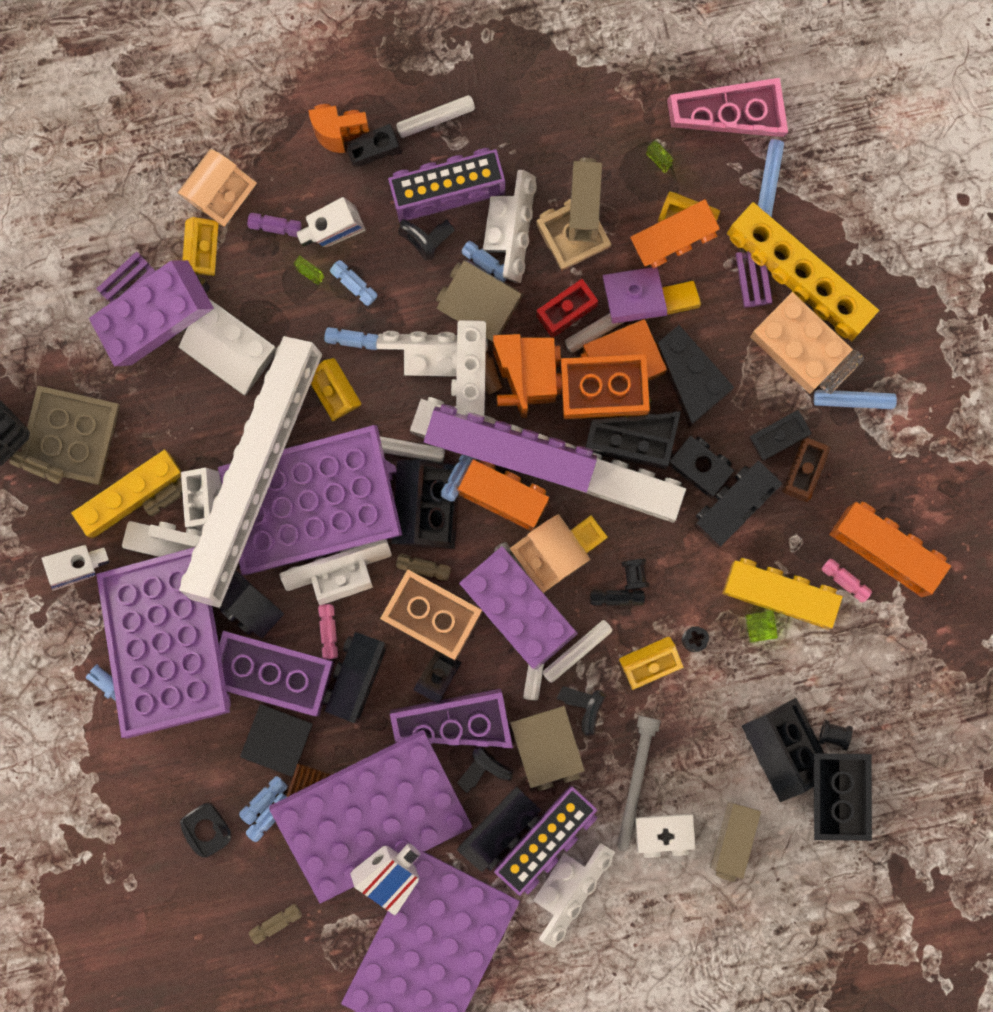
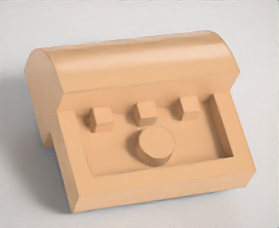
M210 149L178 191V194L222 227H225L257 183L237 168V165L215 150Z
M559 514L538 526L510 548L526 573L543 593L591 560Z

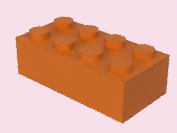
M855 502L847 507L829 535L920 597L932 595L951 567V565L945 562L947 558L936 550L928 551L922 546L923 541L912 534L906 536L898 530L900 526L891 519L885 518L883 520L875 515L876 510L869 504Z

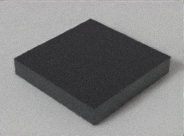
M260 704L240 757L293 777L313 724Z

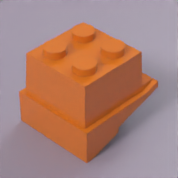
M520 334L493 335V354L502 378H507L513 394L497 395V406L517 405L521 418H527L528 405L555 402L556 396L561 395L562 376L561 373L556 374V367H560L561 355L560 346H555L554 338H520Z

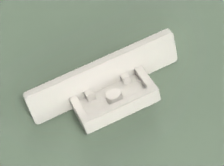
M518 170L514 196L490 197L483 250L488 253H506L503 277L514 283H521L522 275L525 271L524 260L526 248L529 244L528 232L533 216V197L537 188L536 177L525 170Z
M458 321L457 352H452V368L457 369V379H452L451 394L456 396L457 413L466 416L471 412L484 417L485 321Z
M386 331L383 334H378L377 349H404V375L457 376V369L452 368V352H457V335L454 333L441 332L438 335H427V333L421 331L412 332L411 334ZM486 338V351H487V350H488V339Z
M129 521L122 547L161 557L197 547L202 531L187 528L186 533L176 531V525L166 522H159V526H149Z
M382 540L353 549L343 550L326 558H318L314 562L300 567H291L279 575L286 591L312 583L319 605H323L373 588L366 565L391 557L392 554L387 540Z
M600 843L586 866L563 853L533 900L554 915L539 938L541 942L555 948L564 939L566 929L572 920L580 914L582 904L587 896L595 890L597 881L603 871L607 870L611 865L615 851Z

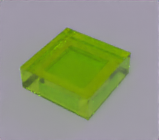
M654 140L647 147L646 155L665 174L672 167L673 157Z
M300 255L294 262L296 270L316 285H319L324 278L321 270Z
M774 611L745 615L749 643L778 638Z

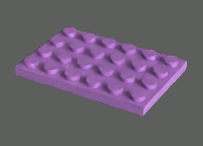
M376 425L284 449L239 559L242 575H249L402 536ZM231 464L218 467L221 484H223L224 474L229 470Z
M194 548L96 574L121 738L127 739L230 713L213 607L191 600L179 591L181 579L190 565Z
M424 730L269 806L273 818L319 903L354 887L350 873L383 846H389L399 853L409 843L419 852H424L472 828L471 822Z
M420 851V856L413 863L419 876L418 883L396 915L389 911L387 912L341 1004L356 1012H465L520 900L426 852Z

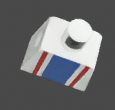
M342 197L308 215L306 220L309 226L298 231L297 236L303 247L314 242L323 247H328L362 233L366 229L356 206Z
M86 545L42 558L52 591L95 576L94 568L109 564L105 548L88 552ZM81 560L84 562V566L79 569L74 568L73 563Z
M409 843L399 853L389 846L381 847L350 873L354 888L393 915H396L419 881V876L413 863L420 856V852Z

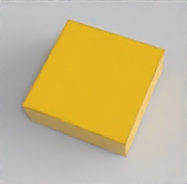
M589 516L570 530L586 553L608 538L592 516Z

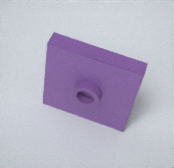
M651 267L603 275L612 324L667 315V307L657 267L654 269Z

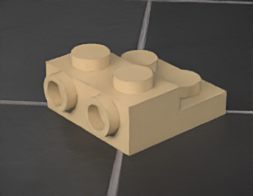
M571 199L564 203L565 207L557 211L549 209L540 214V219L537 220V227L548 249L553 253L561 271L611 247V242L600 221L596 242L568 241Z

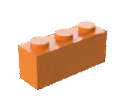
M706 199L630 238L644 266L646 267L651 264L654 269L668 262L666 256L676 252L677 256H680L692 250L690 244L701 240L702 244L718 237L716 231L720 230V227Z

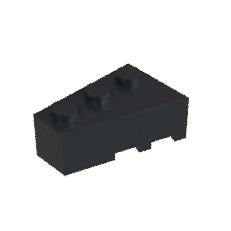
M680 325L658 342L657 348L667 368L666 374L671 381L676 398L681 405L690 428L728 396L734 389V386Z
M680 412L592 420L586 448L603 456L666 470L671 457Z
M759 460L750 469L745 465L735 476L738 481L731 488L726 485L715 496L718 502L712 508L706 505L695 516L699 521L694 526L717 549L782 485Z

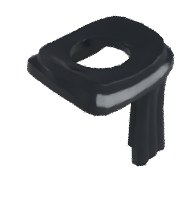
M405 219L399 222L398 234L409 241L425 261L432 260L435 255V249L455 231L447 219L441 225L438 224L429 235Z
M563 686L556 699L564 701L568 705L587 709L582 719V732L587 737L595 735L597 714L607 695L602 690H596L591 695Z
M479 746L472 753L475 759L457 783L468 793L472 787L476 786L485 770L497 778L507 781L513 779L514 770L495 760L484 747Z
M212 803L202 804L180 820L181 829L187 843L202 858L210 857L224 848L231 840V831ZM203 819L212 821L214 823L213 829L216 832L215 837L208 842L199 840L195 834L197 823Z

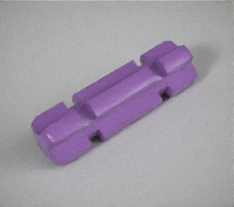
M250 213L247 221V226L250 229L259 230L262 228L266 232L282 235L288 233V236L298 237L297 232L302 230V224L299 221L290 220V222H287L284 218L267 215L262 217L261 214Z

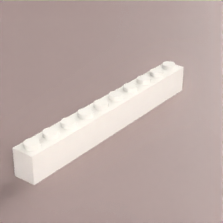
M283 336L280 345L276 348L275 358L270 370L265 375L262 390L255 399L254 409L250 419L245 423L241 441L234 450L232 463L229 470L224 474L223 484L219 494L213 501L211 514L208 521L203 525L199 543L194 548L190 565L181 579L179 591L191 600L219 608L222 604L322 357V353L312 342Z
M428 397L427 401L421 399L410 429L411 434L425 438L435 406L441 407V404H444V402L432 397ZM484 415V421L495 424V421H497ZM510 424L512 426L511 430L522 433V428ZM539 434L538 438L549 441V437ZM566 443V445H565V446L570 447V448H573V449L576 448L575 446H573V445H571V444H568V443ZM595 452L592 453L597 456V462L587 494L672 523L675 522L686 488L680 487L681 482L671 478H665V481L654 478L655 473L645 469H639L636 472L628 469L629 465L624 462L613 460L612 463L601 460L602 455Z

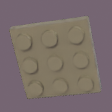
M37 386L27 426L30 436L29 440L22 446L21 452L26 454V457L31 456L50 464L51 467L55 466L64 471V478L101 486L120 405L118 403Z

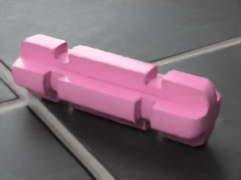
M829 559L823 565L822 571L829 577L833 576V580L846 591L854 593V597L860 602H865L870 597L871 589L866 585H861V581L846 569H841L835 560Z
M324 604L318 607L319 617L322 620L319 621L321 643L324 644L322 657L324 659H335L338 657V649L335 646L337 637L335 620H333V616H335L334 606L332 604Z

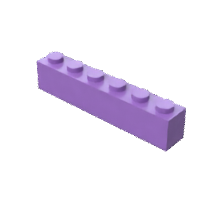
M441 404V407L435 406L424 443L587 493L597 462V456L592 454L593 450L582 446H577L576 449L565 446V441L551 437L547 441L538 438V433L523 429L522 433L511 430L512 426L501 421H495V424L484 421L485 417L479 414L469 412L468 416L457 413L458 409L450 405Z

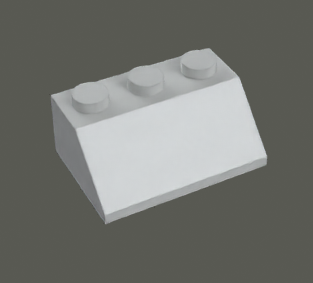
M210 300L214 309L188 326L179 348L246 396L274 359L276 348Z

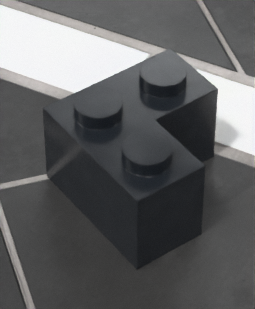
M235 569L219 609L232 622L237 618L240 621L237 625L249 636L254 632L262 639L284 613Z

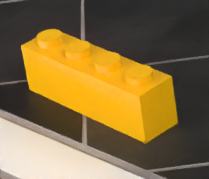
M164 449L71 512L86 536L93 539L138 509L145 501L154 498L155 494L170 484L176 483L181 478L182 471L170 453Z
M741 558L740 562L736 560L732 562L722 594L828 630L833 628L843 597L836 594L837 589L826 585H821L820 588L809 585L810 580L799 576H794L793 579L784 577V572L776 568L767 567V570L757 568V563L749 559Z

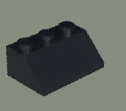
M422 459L397 461L394 501L402 536L392 538L391 544L410 547L455 549L459 494L452 502L441 496V491L444 485L448 483L447 480L455 465Z
M357 632L354 633L353 637L348 636L343 648V652L347 653L343 663L338 662L333 674V678L337 679L333 690L328 688L322 703L326 705L325 712L352 723H359L388 647L387 643Z
M797 698L742 725L746 738L750 742L779 802L805 793L814 787L813 753H824Z
M813 753L814 840L872 841V754Z
M516 786L458 846L457 851L481 872L486 868L491 871L501 861L498 855L505 848L511 850L521 840L518 834L525 827L530 830L541 819L538 815L541 809Z

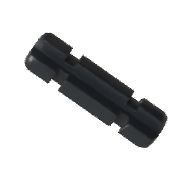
M593 590L590 593V603L593 606H602V603H606V606L629 605V603L644 605L645 592L643 590H633V592H629V590H606V592Z

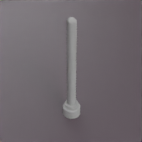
M644 716L638 717L637 727H639L638 733L641 735L617 845L620 851H626L629 847L651 738L655 736V732L659 731L661 720Z

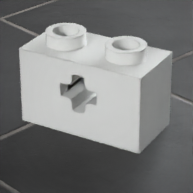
M209 468L181 472L186 528L202 531L203 525L208 521L213 509V501L222 487L219 471Z
M692 814L635 817L637 852L644 853V858L661 857V852L672 851V856L689 855V850L696 849ZM664 828L673 835V838H668L666 844L657 837V834H662Z

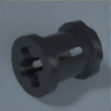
M646 559L621 562L622 567H625L627 584L625 585V590L650 587L649 582H646L644 565L647 563Z
M699 626L689 628L682 636V644L690 652L702 651L707 647L709 641V634ZM691 632H694L695 635L701 634L702 640L699 641V647L695 643H689L688 639L692 637Z
M824 719L818 742L822 745L829 743L841 746L842 750L847 751L851 742L853 727L837 726L830 724L829 720Z

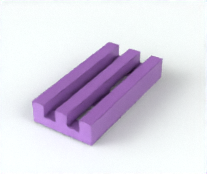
M136 251L96 289L111 303L114 301L113 297L144 268L147 272L125 292L150 276L155 270ZM139 261V264L129 274H127L108 293L106 292L118 279H120L131 267H133Z
M749 251L746 253H736L744 308L772 304L767 267L765 265L760 266L765 299H760L755 262L751 258V253ZM747 258L754 301L749 300L743 259Z

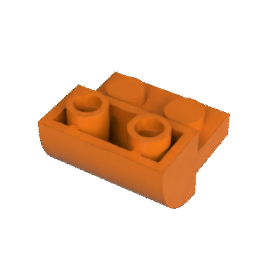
M320 104L315 106L314 109L308 110L317 140L324 148L332 152L345 153L344 142L351 141L360 137V135L370 132L365 112L360 113L359 110H350L344 112L343 116H339L336 106H331L330 104Z

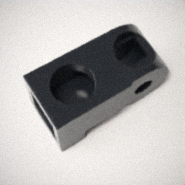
M390 124L360 135V137L345 144L354 167L369 164L389 155L394 156L402 153L394 129Z

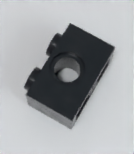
M690 436L669 461V466L712 499L734 472L730 467L732 463L721 454L716 456L708 450L710 445L702 438L697 436L695 439ZM700 458L706 459L710 464L709 471H698L695 466L696 460Z

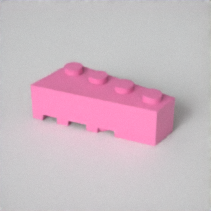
M780 78L673 94L667 100L671 127L774 137H784L788 133Z

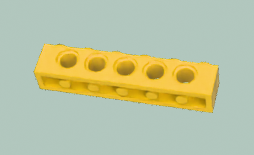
M754 202L749 205L728 230L727 235L735 246L749 251L752 260L759 266L765 265L778 283L788 286L802 302H806L814 309V313L820 319L831 323L841 337L848 338L852 342L878 313L879 309ZM753 234L762 235L765 242L757 241ZM774 252H781L785 256V260L778 259ZM795 270H802L806 274V278L797 276ZM816 288H823L827 296L819 295ZM837 305L844 306L848 311V315L840 313Z

